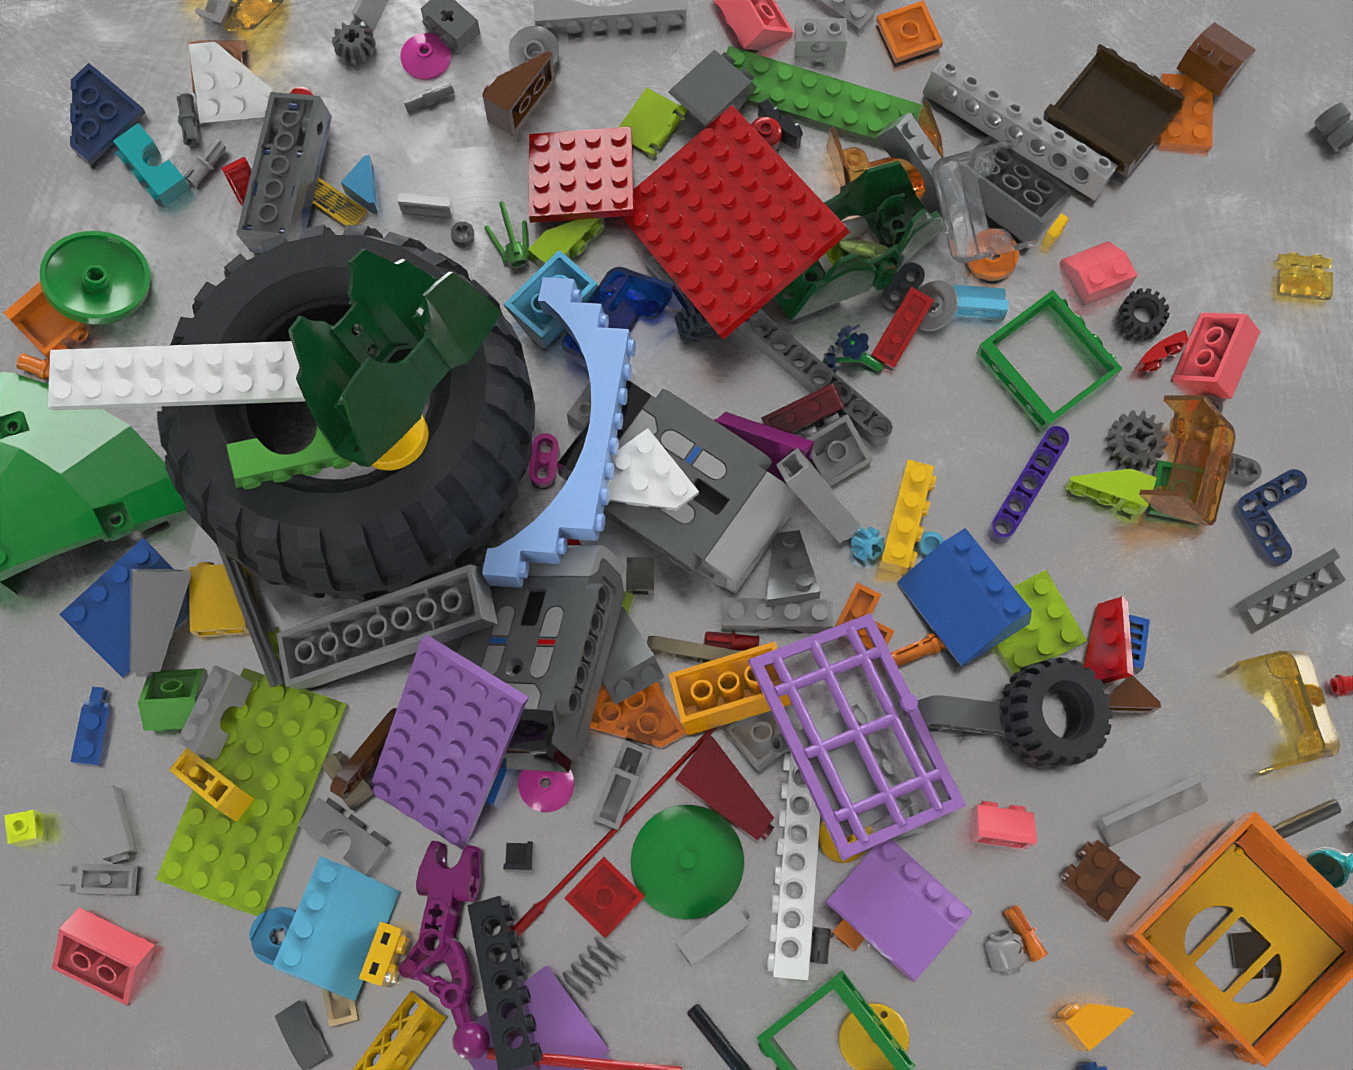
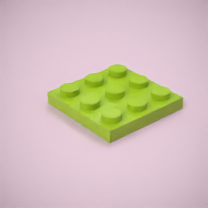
M1047 570L1013 586L1031 608L1032 613L1029 625L995 646L1011 676L1027 665L1050 658L1055 659L1087 642Z

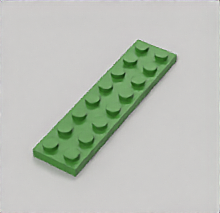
M728 46L726 52L736 61L733 64L734 67L739 71L745 68L755 77L752 82L757 88L744 104L759 108L760 102L769 99L772 106H776L783 116L790 115L793 119L881 145L876 136L890 122L909 112L917 121L922 108V104L732 46Z

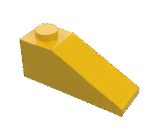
M187 747L169 769V771L212 806L235 822L240 819L254 801L253 797Z

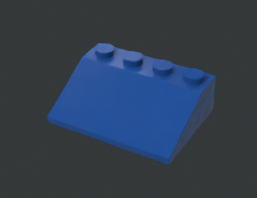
M966 528L943 541L897 582L961 667L1030 624L1031 608Z
M144 538L59 614L122 678L131 672L129 669L131 569H174ZM189 584L173 632L190 617Z

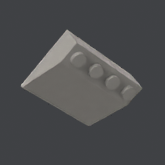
M858 704L851 706L859 726L868 723L866 715L859 708ZM840 711L814 723L822 741L849 730ZM804 728L796 732L803 749L812 746ZM874 733L865 736L889 787L901 784L902 782L895 772L893 763L887 758L881 747L879 738ZM854 741L828 751L852 804L879 793ZM817 756L809 759L833 812L842 809ZM909 793L895 798L900 810L913 804ZM885 804L858 814L864 829L891 817ZM847 819L839 822L845 837L854 834Z

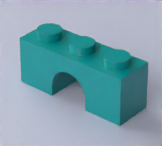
M139 123L113 140L118 148L115 154L124 165L129 163L133 167L130 172L139 183L144 181L148 185L146 191L154 201L159 199L166 207L190 189L183 175L169 159L159 166H149L151 159L158 155L160 151Z

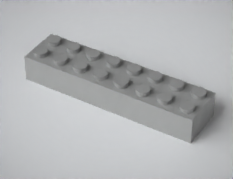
M470 564L407 588L276 633L285 686L307 690L417 652L420 641L426 635L442 644L497 625L490 585H488L482 575L483 569Z

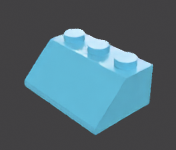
M560 250L504 303V307L523 331L544 350L565 328L551 315L543 314L538 302L543 277L574 279L578 290H581L582 293L581 303H592L599 296L597 282Z

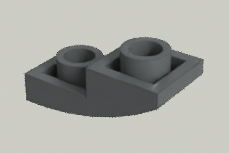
M298 1000L275 1015L281 1033L302 1070L309 1069L329 1056L320 1031L313 1027L303 1002Z

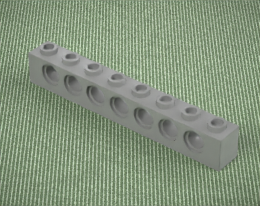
M944 58L932 70L922 92L923 95L1094 201L1104 190L1118 167L1108 158L1101 156L1085 144L1075 140L1064 131L1049 124L1041 117L1036 116L1020 104L1010 100L999 91L989 87Z

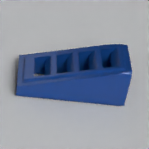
M1129 615L1130 623L1142 625L1141 630L1130 628V634L1140 636L1139 640L1131 638V644L1138 646L1137 649H1132V654L1136 655V659H1132L1133 672L1139 673L1144 667L1150 619Z

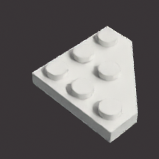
M218 43L188 44L200 123L265 117L270 92H275L271 86L256 76L239 60L235 59Z
M648 428L618 449L617 455L613 454L614 476L612 480H609L607 487L610 491L609 502H622L627 505L661 507L677 511L699 495L696 487Z

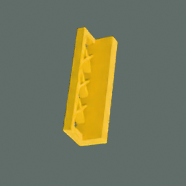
M410 991L352 1070H409L446 1017L428 1005L417 994ZM416 1002L419 1005L412 1016L408 1017V1011ZM398 1029V1035L393 1041H390V1035L394 1030ZM380 1053L379 1061L376 1065L372 1066L373 1058L376 1054Z

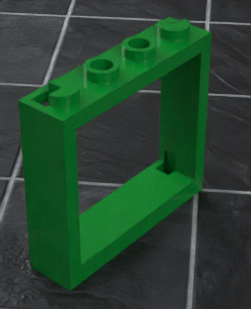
M1054 290L1050 291L983 341L976 352L1043 432H1046L1050 427L1109 384L1123 369L1116 362V356L1109 354L1103 347L1101 339L1087 329L1082 317L1074 314L1068 307L1066 299L1062 300ZM1046 310L1049 311L1104 374L1054 413L997 348Z
M843 970L839 971L757 1037L760 1050L766 1057L772 1058L778 1066L776 1070H798L773 1036L834 989L896 1070H914L916 1067L915 1063Z

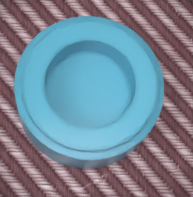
M928 531L923 533L920 542H917L919 555L925 558L944 539L937 532Z

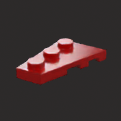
M1122 596L1098 603L1083 668L1089 667L1095 672V679H1100L1103 684L1134 676L1128 600Z

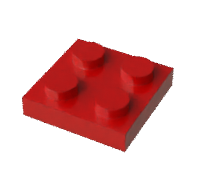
M603 856L564 899L604 938H607L645 896Z

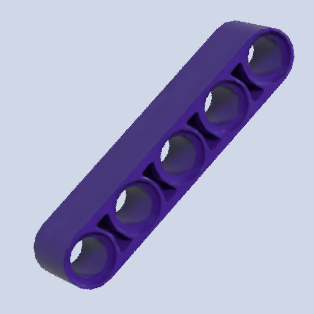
M1061 426L1050 427L1041 439L988 528V536L994 543L1004 544L1015 533L1069 442V433L1065 428ZM1049 438H1057L1060 441V445H1053ZM1036 459L1046 461L1047 467H1040L1036 463ZM1023 481H1031L1034 489L1024 487ZM1009 503H1018L1021 507V511H1013L1010 508ZM996 525H1005L1008 533L1002 534L998 532Z

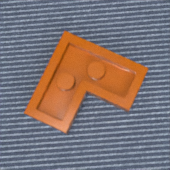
M857 582L835 627L864 615L872 614L882 594ZM875 621L886 645H888L895 630ZM865 628L857 631L865 649L874 648Z

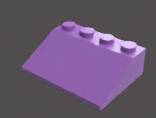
M892 839L874 846L826 901L833 910L912 982L917 980L973 913Z

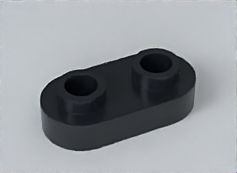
M913 262L904 264L894 275L893 281L884 288L882 301L886 307L898 310L911 286L917 290L922 286L925 272L919 264ZM912 276L915 278V281H908L906 277ZM897 295L899 300H893L890 296Z

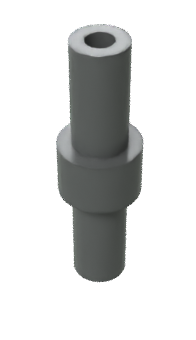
M448 84L433 91L431 88L421 92L422 95L403 103L408 112L423 105L427 107L437 103L436 100L455 92L452 85Z

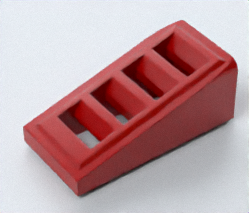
M245 157L221 168L241 206L244 204L252 171Z

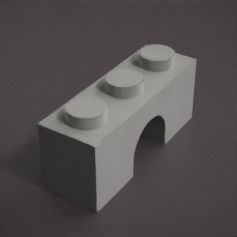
M214 665L176 743L217 760L229 734L221 730V717L224 711L231 706L242 709L254 683L231 671Z
M318 797L298 823V826L323 844H326L333 834L341 831L347 832L351 839V845L343 859L370 877L390 851L384 845L387 839L374 830L371 834L367 833L362 829L365 824L353 814L348 818L339 812L342 806L331 798H328L325 802Z

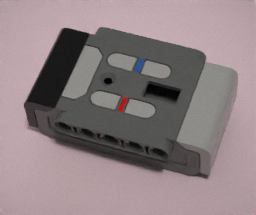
M627 381L625 387L628 393L627 403L622 405L621 409L623 426L621 430H618L616 437L619 440L618 449L648 428L696 487L699 495L677 511L661 507H643L610 501L608 505H604L603 514L690 573L696 571L712 583L724 588L726 587V589L736 594L796 509L799 497L787 484L767 472L772 461L763 452L672 392L662 389L655 398L631 381ZM590 419L557 463L558 474L566 481L573 472L583 450Z
M567 545L566 554L561 556L560 565L529 562V574L527 578H524L522 588L490 586L498 624L463 636L458 652L459 655L529 697L500 768L569 773L572 761L583 753L625 596L621 578L624 566L604 545Z

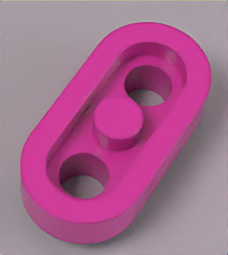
M543 433L535 437L532 442L533 453L529 464L530 480L535 486L541 488L548 487L555 481L559 457L558 440L551 434ZM544 446L551 448L547 453L541 451ZM541 471L548 473L545 478H539L538 474Z

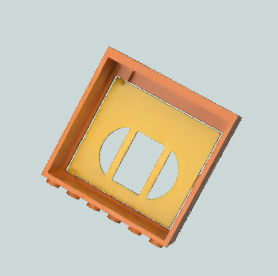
M1256 811L1242 814L1124 933L1129 939L1126 944L1138 955H1145L1150 960L1147 965L1158 976L1162 975L1171 981L1168 986L1180 998L1189 999L1193 1003L1190 1006L1192 1011L1202 1020L1210 1021L1214 1025L1212 1031L1224 1042L1227 1040L1229 1043H1232L1236 1047L1233 1050L1234 1053L1246 1064L1249 1062L1252 1066L1257 1064L1266 1067L1353 978V906ZM1213 863V865L1181 896V894ZM1209 907H1231L1232 912L1191 954L1187 955L1185 950V934L1191 920L1199 912ZM1240 917H1243L1269 942L1270 946L1225 992H1222L1196 966V962ZM1343 950H1344L1345 952L1333 963V965L1303 994V992L1306 990V988H1307V987L1343 952ZM1276 954H1279L1281 973L1274 990L1265 998L1253 1003L1234 1002V996ZM1290 1005H1292L1291 1008L1252 1046V1044L1263 1034V1032H1264Z

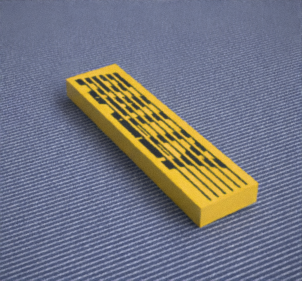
M318 177L312 206L344 228H346V225H359L368 214L367 210Z

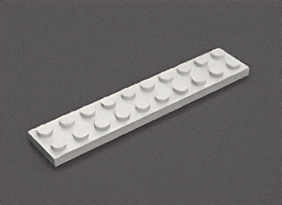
M291 341L50 350L48 407L51 410L305 401L296 380L300 367Z

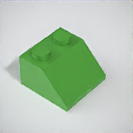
M204 668L164 670L153 672V676L146 678L138 701L144 731L184 728L205 685Z

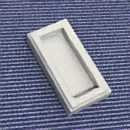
M399 193L398 204L402 213L452 218L453 216L451 198Z

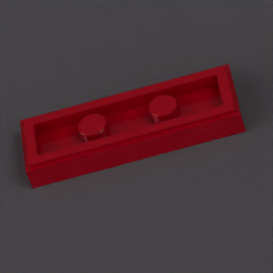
M831 383L761 417L764 425L792 434L846 407L835 383Z

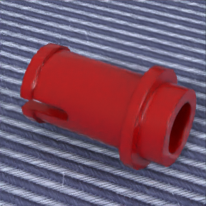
M1338 674L1331 678L1330 689L1332 693L1342 697L1346 693L1353 692V675L1343 677L1341 674Z

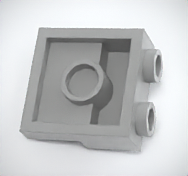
M837 412L824 418L825 424L818 429L812 426L800 433L803 438L814 441L810 463L830 487L873 461L848 414L838 415Z

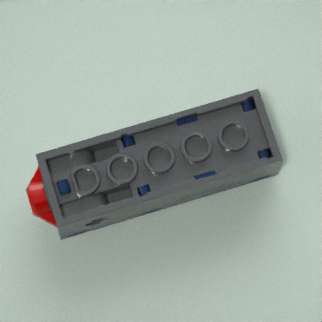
M296 87L290 93L270 92L236 233L250 252H265L261 243L279 234L287 242L303 239V229L307 228L332 120V115L321 97L314 96L311 90L307 88Z

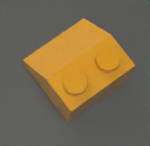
M1070 1003L1058 1012L1057 1015L1060 1018L1054 1024L1076 1051L1090 1052L1134 1013L1129 1008L1075 1003L1072 1005Z

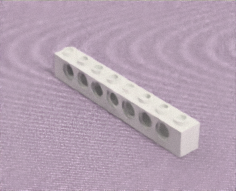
M790 752L789 754H784L783 770H788L787 781H782L781 798H786L785 810L780 809L779 826L784 827L783 838H778L776 855H781V867H775L774 883L779 884L778 895H773L772 912L777 913L776 924H771L769 941L775 943L774 954H768L767 971H772V978L808 981L820 813L807 785L800 784L795 779V773L799 769ZM798 798L804 799L808 804V810L803 813L797 812L793 808V801ZM793 827L803 828L806 833L805 839L802 841L794 840L790 834ZM792 855L800 856L804 862L803 868L800 870L792 869L788 864L789 857ZM791 883L797 884L801 888V896L797 899L790 898L786 893L787 885ZM793 912L797 914L799 925L796 928H789L785 925L784 915L786 913ZM786 941L793 942L797 947V953L792 958L784 956L781 951L782 944Z

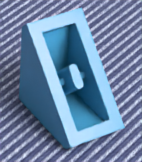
M365 155L341 181L346 195L372 214H377L374 166L370 155Z

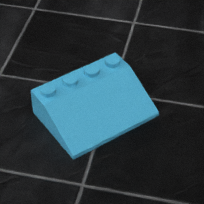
M320 856L274 961L273 970L356 1001L364 981L359 979L379 922L388 923L400 891L347 866Z

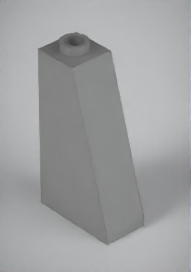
M798 448L776 464L787 485L839 543L852 538L857 533L861 525L856 517Z
M131 569L129 669L131 672H136V676L150 677L153 676V672L161 671L191 578V571L188 569Z

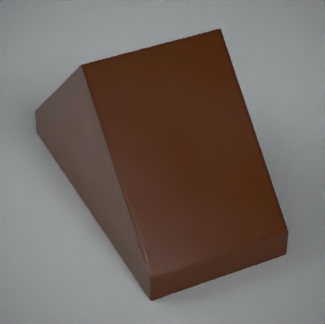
M1134 676L1125 678L1109 694L1111 702H1108V706L1112 711L1155 712L1161 708V702Z

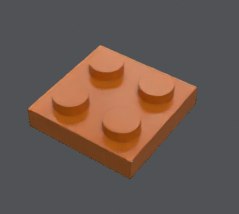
M924 0L877 16L876 22L895 63L942 48L943 41Z

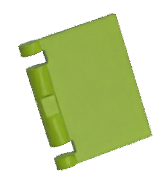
M646 87L619 127H631L632 147L654 159L657 152L650 148L651 145L660 150L681 121V118L674 114V112L677 111L680 115L684 116L687 109L683 105H679Z

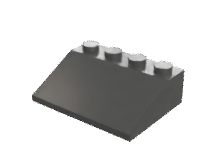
M990 135L961 159L953 171L954 176L969 196L967 201L1027 245H1030L1041 234L1076 191L1061 179Z

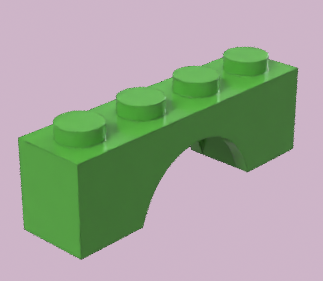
M318 426L312 443L301 452L290 455L277 454L268 450L257 438L227 444V454L236 488L252 489L260 486L261 482L270 480L284 482L291 479L292 475L304 473L305 476H311L320 473L324 468L334 467V469H343L352 464V461L343 459L334 453Z

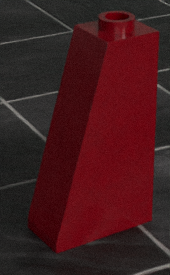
M708 734L675 778V783L709 809L721 815L733 827L755 843L760 838L765 841L775 828L771 825L774 819L773 815L714 737Z

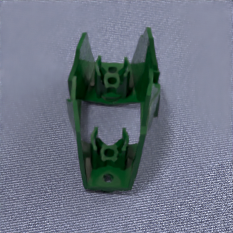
M899 161L866 169L858 178L840 187L838 195L824 202L840 221L849 216L857 215L865 218L868 223V229L878 244L884 245L889 249L881 256L874 257L869 261L858 257L855 253L838 259L827 273H825L819 260H817L774 296L791 321L870 291V288L873 286L877 291L884 289L893 281L895 273L907 260L943 231L944 224L940 214L937 211L932 214L929 213L917 197L912 182ZM793 294L791 299L784 298L785 295L791 296Z
M361 249L347 261L349 267L347 294L350 298L348 303L351 305L347 313L334 326L324 321H312L298 316L288 331L300 367L296 380L323 436L336 455L355 462L359 466L370 467L421 419L426 401L434 387L450 369L458 365L468 364L502 313L486 296L453 272L449 271L437 280L407 260L401 259L394 263L366 249ZM353 326H354V331L357 332V333H359L358 335L352 334V327H353ZM414 348L399 363H387L397 350Z

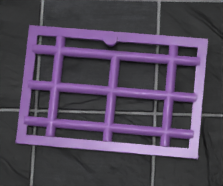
M871 613L748 660L842 860H847L853 855L966 806L917 707L918 699L910 693ZM864 628L874 647L867 651L857 632ZM847 635L856 655L830 665L821 645ZM810 650L819 669L792 679L784 659ZM880 659L899 697L898 705L904 710L903 715L909 717L934 770L926 772L872 660ZM773 664L782 684L773 686L765 666ZM859 665L862 666L885 713V716L859 726L835 676ZM821 680H825L849 729L822 741L798 689ZM788 695L812 746L803 749L779 699L780 696ZM889 726L892 727L916 776L891 788L865 736ZM852 741L855 742L879 793L852 804L828 754V751ZM817 756L842 809L833 812L809 762V759ZM940 780L949 801L941 803L932 785L933 782ZM922 788L931 808L905 819L895 798ZM885 804L894 825L867 835L858 814ZM846 819L857 841L850 844L839 825V822Z

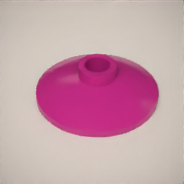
M420 33L412 36L405 42L400 58L402 66L408 74L418 79L427 80L436 78L447 70L451 61V51L441 41L440 36L433 33ZM424 50H429L426 54L421 53Z
M554 757L551 766L526 765L520 773L518 789L522 800L533 810L546 813L553 812L562 808L570 800L574 791V778L570 768L563 761ZM543 778L551 780L549 787H541L540 782Z

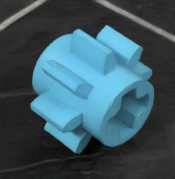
M871 526L867 530L861 527L851 538V550L856 552L857 558L866 561L868 558L875 560V558L882 554L884 550V537L879 535V530Z

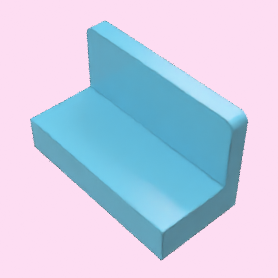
M954 285L953 288L958 297V306L954 316L1004 320L1009 305V300H1005V289Z

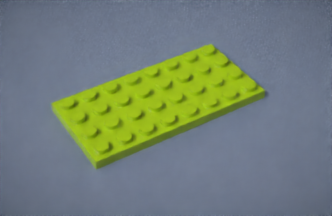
M243 668L240 676L253 682L254 685L242 709L236 706L226 709L220 727L229 736L218 759L215 760L207 756L205 761L253 797L254 801L240 819L235 822L193 790L156 880L258 917L261 913L267 911L300 829L298 823L306 814L322 774L323 767L321 764L329 756L348 705L306 689L299 690L286 687L285 682L279 686L270 687L266 675Z

